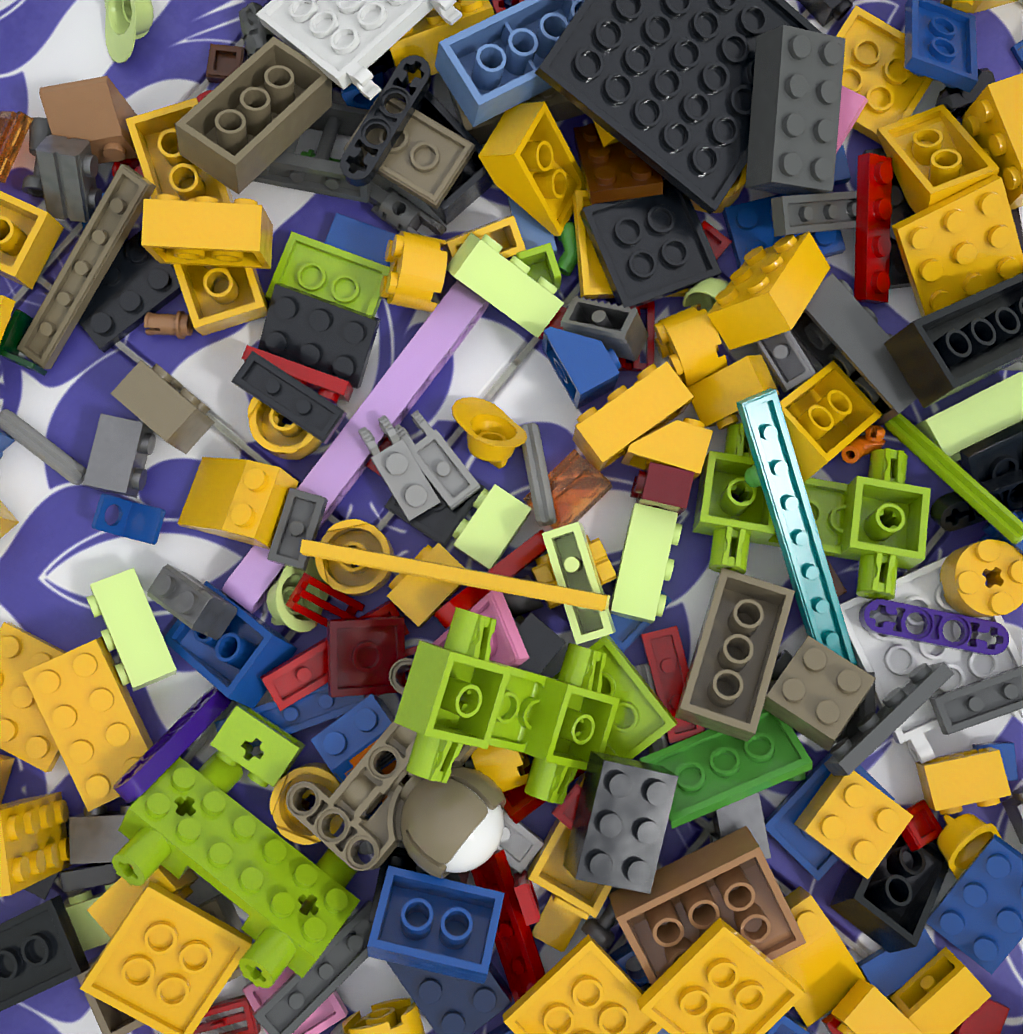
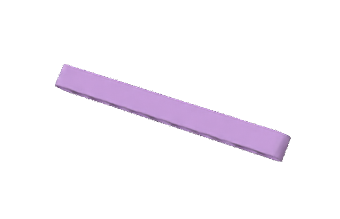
M459 280L446 293L435 310L430 314L297 488V490L322 496L328 500L319 530L367 468L366 464L372 457L358 430L363 427L370 430L379 448L387 436L381 430L378 418L386 415L393 427L400 424L486 311L489 302ZM258 546L251 548L222 588L224 594L251 614L256 612L266 601L271 585L280 578L285 566L269 561L267 557L270 550Z

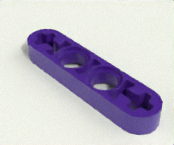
M884 599L871 600L865 603L859 612V621L866 631L875 634L979 655H998L1009 644V634L1006 628L994 621ZM879 606L881 607V614L897 616L895 622L884 621L879 622L878 626H875L876 621L870 618V611H876ZM912 613L919 614L924 621V628L917 635L910 633L906 627V619ZM950 620L956 622L961 629L960 637L954 642L948 641L943 635V626ZM990 631L991 636L996 637V643L989 644L987 648L986 641L970 638L972 632L980 634L989 633Z
M215 686L211 688L116 782L113 789L126 803L136 800L229 706L232 700L227 698Z

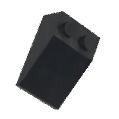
M900 834L869 879H866L852 868H848L829 906L889 953L916 947L949 870L948 862L938 848V838L922 848L911 852Z

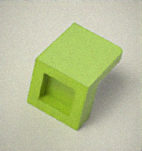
M551 243L516 254L519 260L531 268L527 273L528 276L536 282L542 276L558 290L560 289L562 276Z

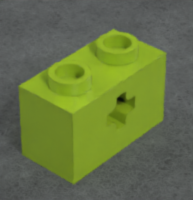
M243 704L235 706L210 744L218 750L216 755L222 761L231 766H236L237 763L250 771L247 776L253 782L265 788L268 785L276 786L278 781L288 773L306 746L264 716ZM260 740L262 743L259 748L264 754L260 753L254 756L252 754L254 747L249 743Z

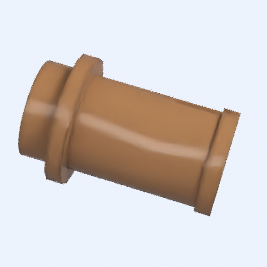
M178 311L177 314L151 312L145 314L144 328H150L145 330L148 336L174 335L178 339H185L186 336H191L193 333L190 315L184 311Z

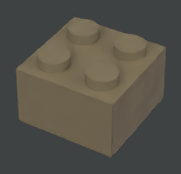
M140 360L110 393L165 442L185 454L190 451L215 423L206 415L210 408L157 363L151 368Z
M808 636L766 695L763 709L829 752L869 693L876 678Z

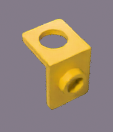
M551 893L540 914V922H537L532 930V935L556 950L564 952L581 919L587 920L589 914Z

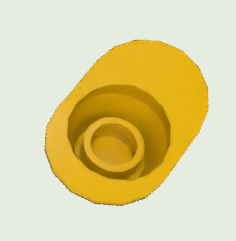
M467 397L455 401L452 406V416L466 431L469 452L480 460L488 461L496 468H503L512 456L515 448L524 444L527 440L526 431L499 407L489 401Z
M970 813L960 815L955 819L947 814L942 816L946 826L937 839L938 848L957 880L994 834L1001 838L996 826L992 823L986 824Z

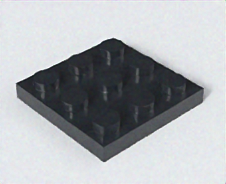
M666 179L663 180V194L597 203L582 208L579 213L618 306L623 304L624 308L629 306L630 309L693 287L695 284L710 277L717 278L722 273L691 199Z

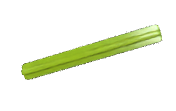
M901 413L884 423L889 432L1011 543L1018 544L1023 540V522Z

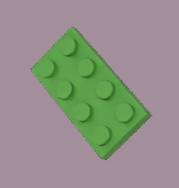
M762 709L756 734L748 742L709 729L639 758L642 762L663 766L679 776L668 819L672 829L812 770L813 767L811 758L792 727L765 709Z

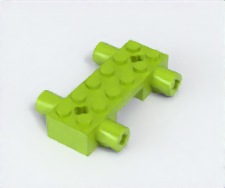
M742 423L727 427L724 453L709 450L705 457L699 480L692 532L713 536L709 569L719 573L722 568L741 574L746 573L750 542L780 547L762 487H750L744 479L745 471L755 463ZM890 448L873 450L870 453L868 477L856 476L849 484L809 478L804 482L825 555L859 561L856 594L867 599H894L897 568L910 570L925 560L931 488L905 484L908 455L902 450ZM732 494H737V495H739L738 500H740V501H742V502L736 501V500L732 497Z
M456 607L444 647L419 640L394 723L417 732L406 771L430 781L447 783L451 774L452 763L459 756L464 744L488 749L489 745L534 757L524 789L526 794L550 803L562 805L567 795L568 785L574 779L577 770L587 769L590 752L604 753L620 698L601 692L602 671L606 663L607 654L568 643L558 679L489 660L491 653L490 640L495 632L497 620Z
M216 751L196 770L179 757L128 808L118 831L126 836L129 841L112 857L113 867L117 871L116 874L124 878L131 886H141L160 865L178 879L191 868L249 915L240 928L255 940L239 961L240 970L245 978L253 982L256 987L270 988L286 967H289L303 978L361 901L346 889L358 871L349 867L329 848L319 861L314 864L227 795L243 776L240 764L237 763L236 766H231L225 763L216 755L218 752Z

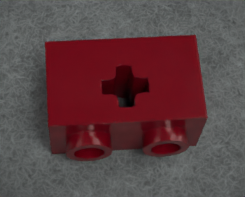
M650 462L644 471L639 470L638 475L635 476L630 497L636 498L635 503L677 512L679 516L687 509L695 472Z

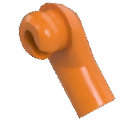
M878 425L869 426L865 430V435L858 436L842 450V459L847 463L853 464L861 457L870 454L873 450L881 449L886 442L883 439L886 433L885 429Z

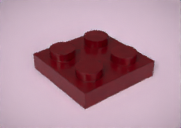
M388 616L327 620L328 695L330 697L398 693L390 684L389 672L395 662L405 658L404 617ZM404 673L403 676H402V684H403L404 687H405V673Z

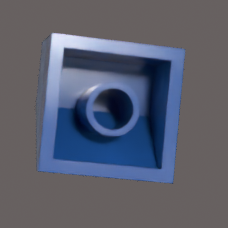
M549 327L544 330L542 349L576 409L614 389L620 374L618 369L621 368V364L612 348L606 350L600 340Z

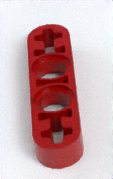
M543 529L538 531L487 572L514 577L547 550L542 533L545 531ZM468 586L436 611L434 616L447 629L451 625L456 607L469 611L491 590Z

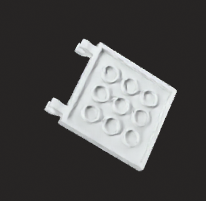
M271 0L256 14L264 27L289 47L308 58L339 87L344 90L353 83L369 100L375 97L381 89L371 80L374 76L367 68L410 31L424 16L434 8L440 17L452 26L463 15L453 6L457 2L456 0Z
M948 556L896 579L895 598L889 601L962 615L946 602L943 595L945 593L942 582H940V570ZM856 596L840 604L859 667L865 672H875V700L879 709L885 706L882 702L883 699L894 689L905 687L911 681L908 678L909 674L923 663L932 665L944 662L954 673L931 697L1023 665L1021 654L1001 615L974 617L1000 623L1009 634V644L1002 653L998 655H979L871 633L862 627L859 621V612L865 603L873 599ZM879 606L876 611H870V618L876 621L875 626H878L879 622H895L897 616L881 614V607ZM912 613L907 617V630L915 635L923 630L924 621L919 614ZM952 620L947 621L943 626L944 637L951 642L957 641L961 635L960 626ZM990 631L989 633L980 634L972 632L970 638L986 641L987 648L989 644L996 643V637L991 636ZM928 699L892 733L896 743L901 744L907 741L908 749L914 762L920 761L921 764L936 758L924 734L939 727L930 700ZM1023 709L1011 712L1014 717L1020 715L1023 718Z

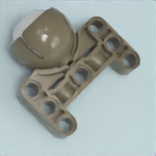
M410 658L398 660L392 665L389 672L390 684L401 695L405 688L402 684V676L407 670L411 669L413 659ZM393 721L333 794L319 783L301 781L295 783L288 790L286 805L293 816L354 870L368 871L379 868L402 841L413 861L431 876L443 879L450 873L467 872L479 867L494 854L501 841L504 829L502 808L506 804V798L502 790L491 778L482 772L463 767V763L469 759L477 747L463 745L459 756L452 763L451 774L447 783L430 781L406 771L417 732ZM393 753L397 761L396 767L390 774L385 775L380 767L381 760L386 754ZM311 789L315 794L316 800L314 806L307 811L302 806L301 801L303 794ZM384 800V802L380 805V807H379V808L375 811V813L370 817V815L374 812V810H375V809L379 806V804ZM336 815H340L345 824L342 834L338 837H335L330 831V822ZM364 841L370 842L374 849L373 858L367 864L362 862L358 855V849Z

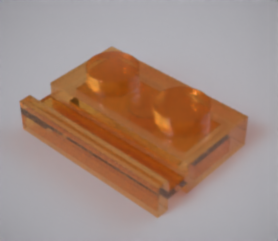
M0 111L1 183L6 182L33 121L31 117L21 111L17 113L14 111Z
M575 449L548 474L557 518L556 523L549 526L552 529L578 522L613 487L612 483L591 463L580 456ZM529 492L523 500L533 509L531 492Z

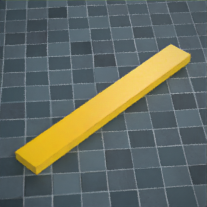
M302 539L300 553L305 556L599 611H605L609 606L610 595L315 540Z

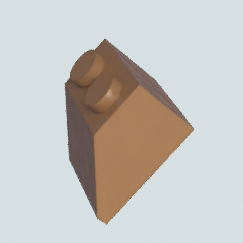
M108 76L40 88L39 95L52 135L64 136L67 139L89 140L91 153L97 156L98 164L138 158L125 120L137 116V114Z

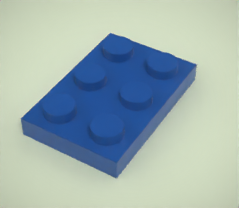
M907 0L905 4L904 68L916 76H926L940 81L949 88H959L971 92L978 82L976 17L934 0Z
M778 194L724 208L722 214L729 239L732 241L731 246L738 269L744 263V256L749 251L759 246H763L764 249L768 248L784 237H774L771 198L792 195ZM841 230L811 233L825 258L842 254L846 250Z
M830 751L806 776V779L802 780L764 820L766 831L817 881L827 873L839 858L794 825V823L831 774L824 765L832 756ZM861 765L854 770L893 801L895 800Z
M996 834L992 836L933 909L926 924L991 975L1023 938V854Z

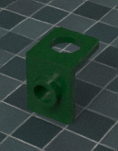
M16 309L2 337L0 356L45 376L46 370L18 357L20 351L16 348L33 318L23 311Z

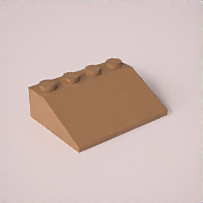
M747 826L656 870L650 894L623 888L609 894L615 917L651 985L719 917L771 960L806 943L760 846Z

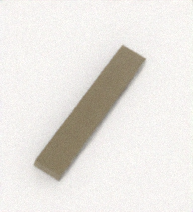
M120 165L16 348L43 369H51L141 214L143 199H149L156 188L153 183L127 165Z

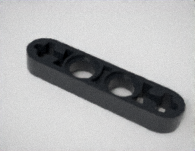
M417 55L408 56L398 64L340 160V168L345 180L350 185L356 187L365 186L373 180L429 89L431 71L428 62L423 57ZM418 69L421 72V79L415 77L409 85V94L405 90L409 83L408 72L414 74ZM400 98L406 103L405 109L398 114L388 112L385 106L390 99ZM375 128H380L387 133L386 140L377 145L368 142V133ZM360 147H363L368 152L363 160L366 170H357L353 174L350 164L358 165L361 162L364 154Z
M1023 469L979 483L1009 511L1023 508ZM1022 484L1021 490L1015 496L1010 497L1011 491L1017 485ZM955 491L939 497L933 503L930 510L931 518L940 527L949 532L986 520Z

